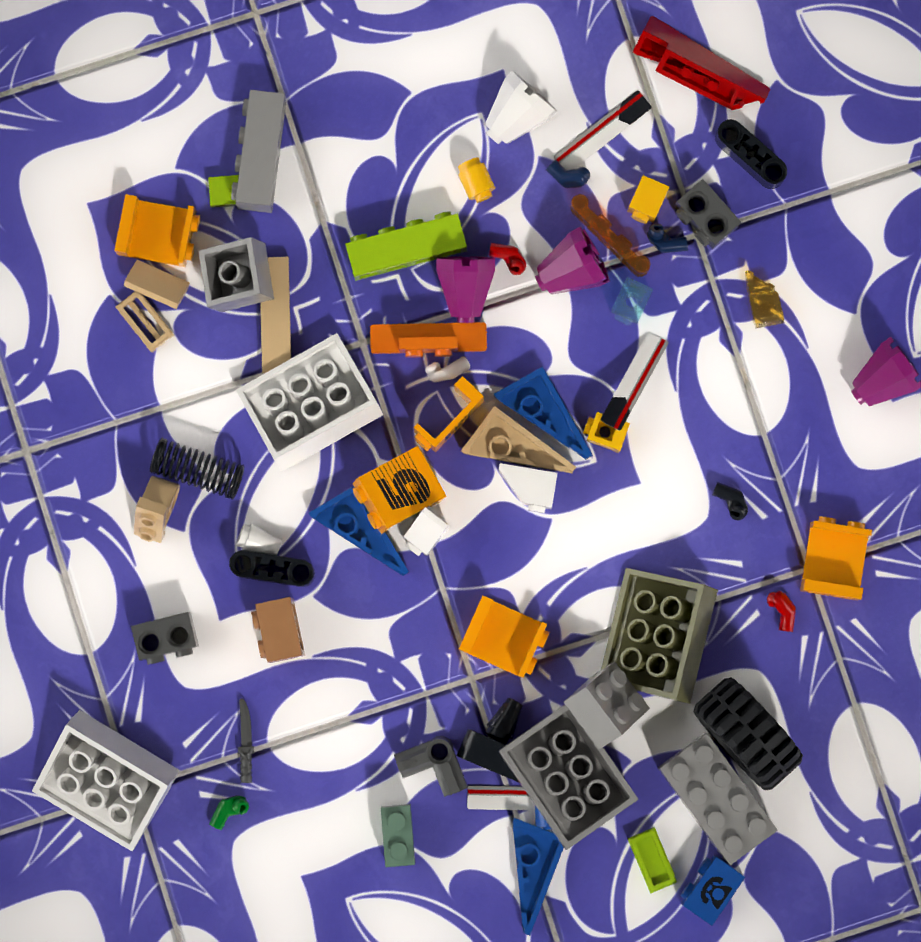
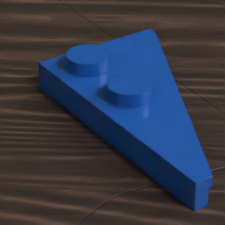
M543 367L494 393L495 399L585 460L593 456Z
M354 486L309 512L311 518L400 575L404 576L409 573L386 532L381 534L378 529H374L367 517L369 512L364 503L360 504L353 493Z
M514 817L512 822L523 933L530 936L564 847L553 832Z

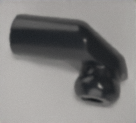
M717 482L712 495L726 501L732 519L742 520L748 512L743 493L740 490Z

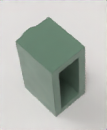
M411 804L381 806L385 867L415 865Z

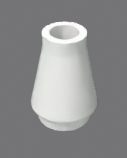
M252 523L251 525L243 524L236 546L241 547L244 551L277 556L282 540Z

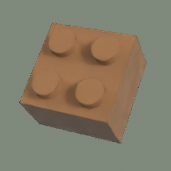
M286 597L255 604L256 611L251 612L254 628L261 630L262 640L257 641L261 658H266L267 663H275L306 656L294 599Z

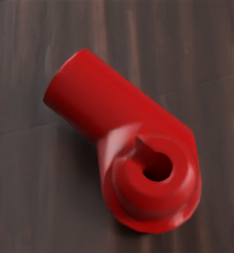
M491 242L489 257L504 259L510 273L513 275H521L526 270V260L517 247Z
M782 591L770 592L767 596V604L770 607H775L781 614L779 631L793 632L796 613L795 605L786 593Z

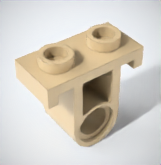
M151 476L143 496L139 498L136 505L135 535L148 542L162 543L165 535L164 530L178 498L180 484Z

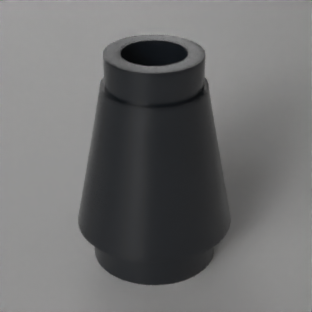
M507 698L505 703L487 723L488 729L486 734L501 743L507 744L509 739H513L523 705L511 698Z

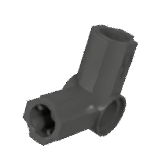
M436 736L430 741L394 754L396 764L403 779L433 767L444 797L468 788L455 755L453 743L447 737ZM436 743L446 745L448 748L447 756L443 758L436 757L432 753V746Z

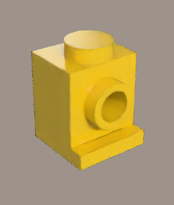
M597 412L595 418L588 417L583 433L588 435L586 441L619 453L630 423L625 422L623 428L619 431L600 420L603 413ZM602 427L608 428L610 436L602 437L599 434V430Z

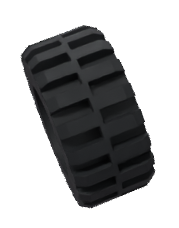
M734 678L723 679L695 704L693 712L700 723L737 765L763 790H772L801 764L803 754L794 741L754 696Z

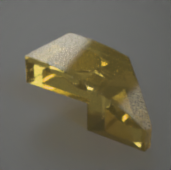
M750 270L745 271L746 286L755 329L783 324L784 315L775 286L757 278Z

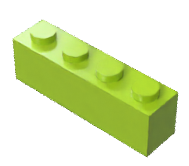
M451 211L439 213L434 216L435 220L423 222V219L412 220L406 223L407 227L397 230L395 226L386 227L378 230V235L367 237V234L351 237V242L345 243L355 281L437 260V257H448L467 252V245L458 213L454 215L451 214Z

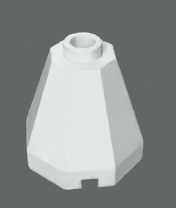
M511 71L504 79L485 122V125L489 128L486 134L497 144H500L501 141L509 144L550 120L557 110L520 75Z

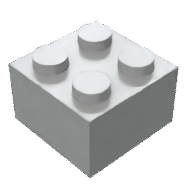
M249 237L198 251L208 308L225 312L274 299L266 244L264 242Z
M615 661L590 677L564 701V704L598 749L623 735L650 709Z

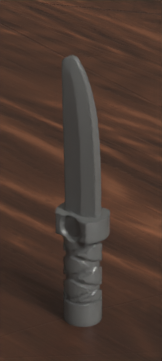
M241 698L239 700L241 747H238V754L241 755L240 783H252L251 755L254 754V747H252L251 719L247 703Z

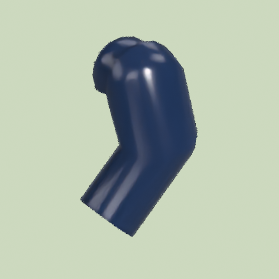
M557 160L553 161L546 169L564 188L582 187L590 179V171L586 167L566 170Z
M652 224L647 232L648 240L660 252L688 251L687 237L671 238L663 230L661 224Z

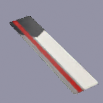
M640 91L634 92L558 152L554 159L566 170L575 169L649 111L652 106Z
M648 332L600 419L602 422L619 431L623 428L664 353L668 341Z
M468 786V809L535 811V804L523 787Z

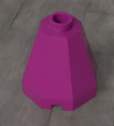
M578 227L567 234L538 265V275L535 276L542 291L547 290L552 295L600 287L610 282L607 269L598 257L600 254L587 232L584 229L582 230V227Z
M437 257L436 271L451 317H457L458 323H473L474 317L481 316L495 272V257Z
M889 337L880 344L852 382L855 388L851 390V393L860 405L866 402L868 406H872L915 392L921 388V380L917 382L915 379L919 375L915 367L899 346L892 348L890 345L894 342L892 337Z

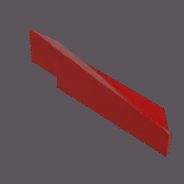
M654 16L649 18L632 52L659 62L655 70L656 72L731 110L740 109L744 104L759 101L760 104L764 103L770 92V88Z

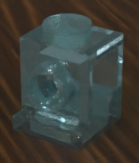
M627 277L611 310V313L616 314L615 319L626 325H631V322L637 324L653 288ZM629 297L635 298L637 301L636 306L629 307L626 304V299Z

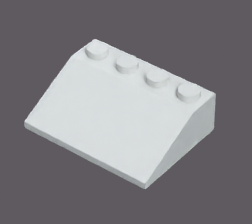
M337 333L236 389L239 398L281 472L383 415L376 399Z
M79 710L66 724L32 792L130 851H133L180 770Z

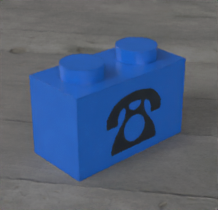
M713 855L711 860L707 857L697 870L700 876L694 884L689 882L680 895L683 898L680 904L711 926H713L746 878L715 855Z

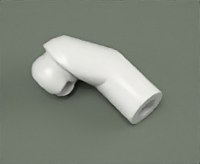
M462 356L444 368H441L438 362H433L426 367L425 372L429 375L428 379L436 383L456 378L470 369V363Z

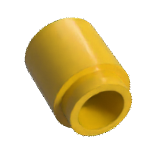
M479 157L465 161L458 166L460 172L458 176L469 200L475 199L477 203H480L493 196L491 192L495 189L494 183L485 164L480 162Z

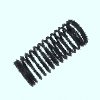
M163 437L159 440L150 465L151 473H156L157 475L162 473L163 477L168 475L170 480L175 476V481L180 479L182 483L187 481L189 486L193 483L195 488L200 484L201 490L206 487L207 492L212 489L213 494L218 492L219 496H222L225 492V498H231V500L235 498L243 477L244 465L238 464L234 472L236 463L233 462L227 482L221 492L223 480L230 463L229 459L225 463L220 482L215 490L217 477L224 460L223 457L220 458L214 479L209 487L210 477L217 461V456H214L208 477L202 486L211 454L207 455L202 474L196 484L205 452L201 453L195 474L190 482L191 472L199 452L198 449L194 452L189 472L184 479L185 469L192 453V447L189 448L183 469L177 478L178 470L186 451V445L181 449L176 469L171 476L180 444L177 443L170 466L165 473L166 464L172 452L174 442H170L163 466L159 471L168 442Z

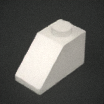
M499 464V473L521 504L528 506V511L545 513V509L552 508L558 473Z
M425 507L404 535V539L408 541L405 546L417 556H420L421 553L428 556L447 532L449 526Z

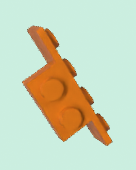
M486 323L373 324L370 326L371 353H405V357L416 358L423 357V353H435V357H450L452 352H485L487 350Z

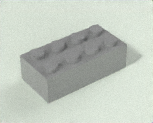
M707 733L701 735L658 767V770L727 864L732 865L778 831Z

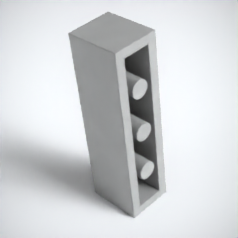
M250 90L249 99H244L242 116L247 117L245 127L241 126L239 131V144H243L242 155L237 154L235 172H239L238 183L233 182L231 199L236 200L235 202L239 210L272 213L286 110L285 93Z

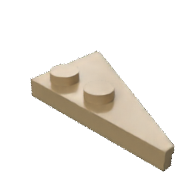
M495 406L461 450L466 455L571 474L576 468L575 465Z

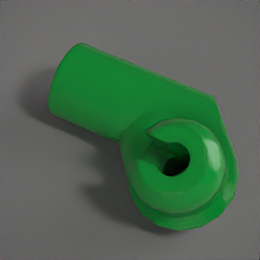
M236 795L222 799L209 825L222 830L229 816L247 813L249 803L246 798Z

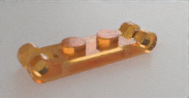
M582 194L574 196L570 206L572 214L635 276L644 277L650 269V260L646 256H637L630 249L633 246L631 242L622 234L617 236L610 229L612 227L610 221L601 213L597 216L588 207L589 202L586 196Z

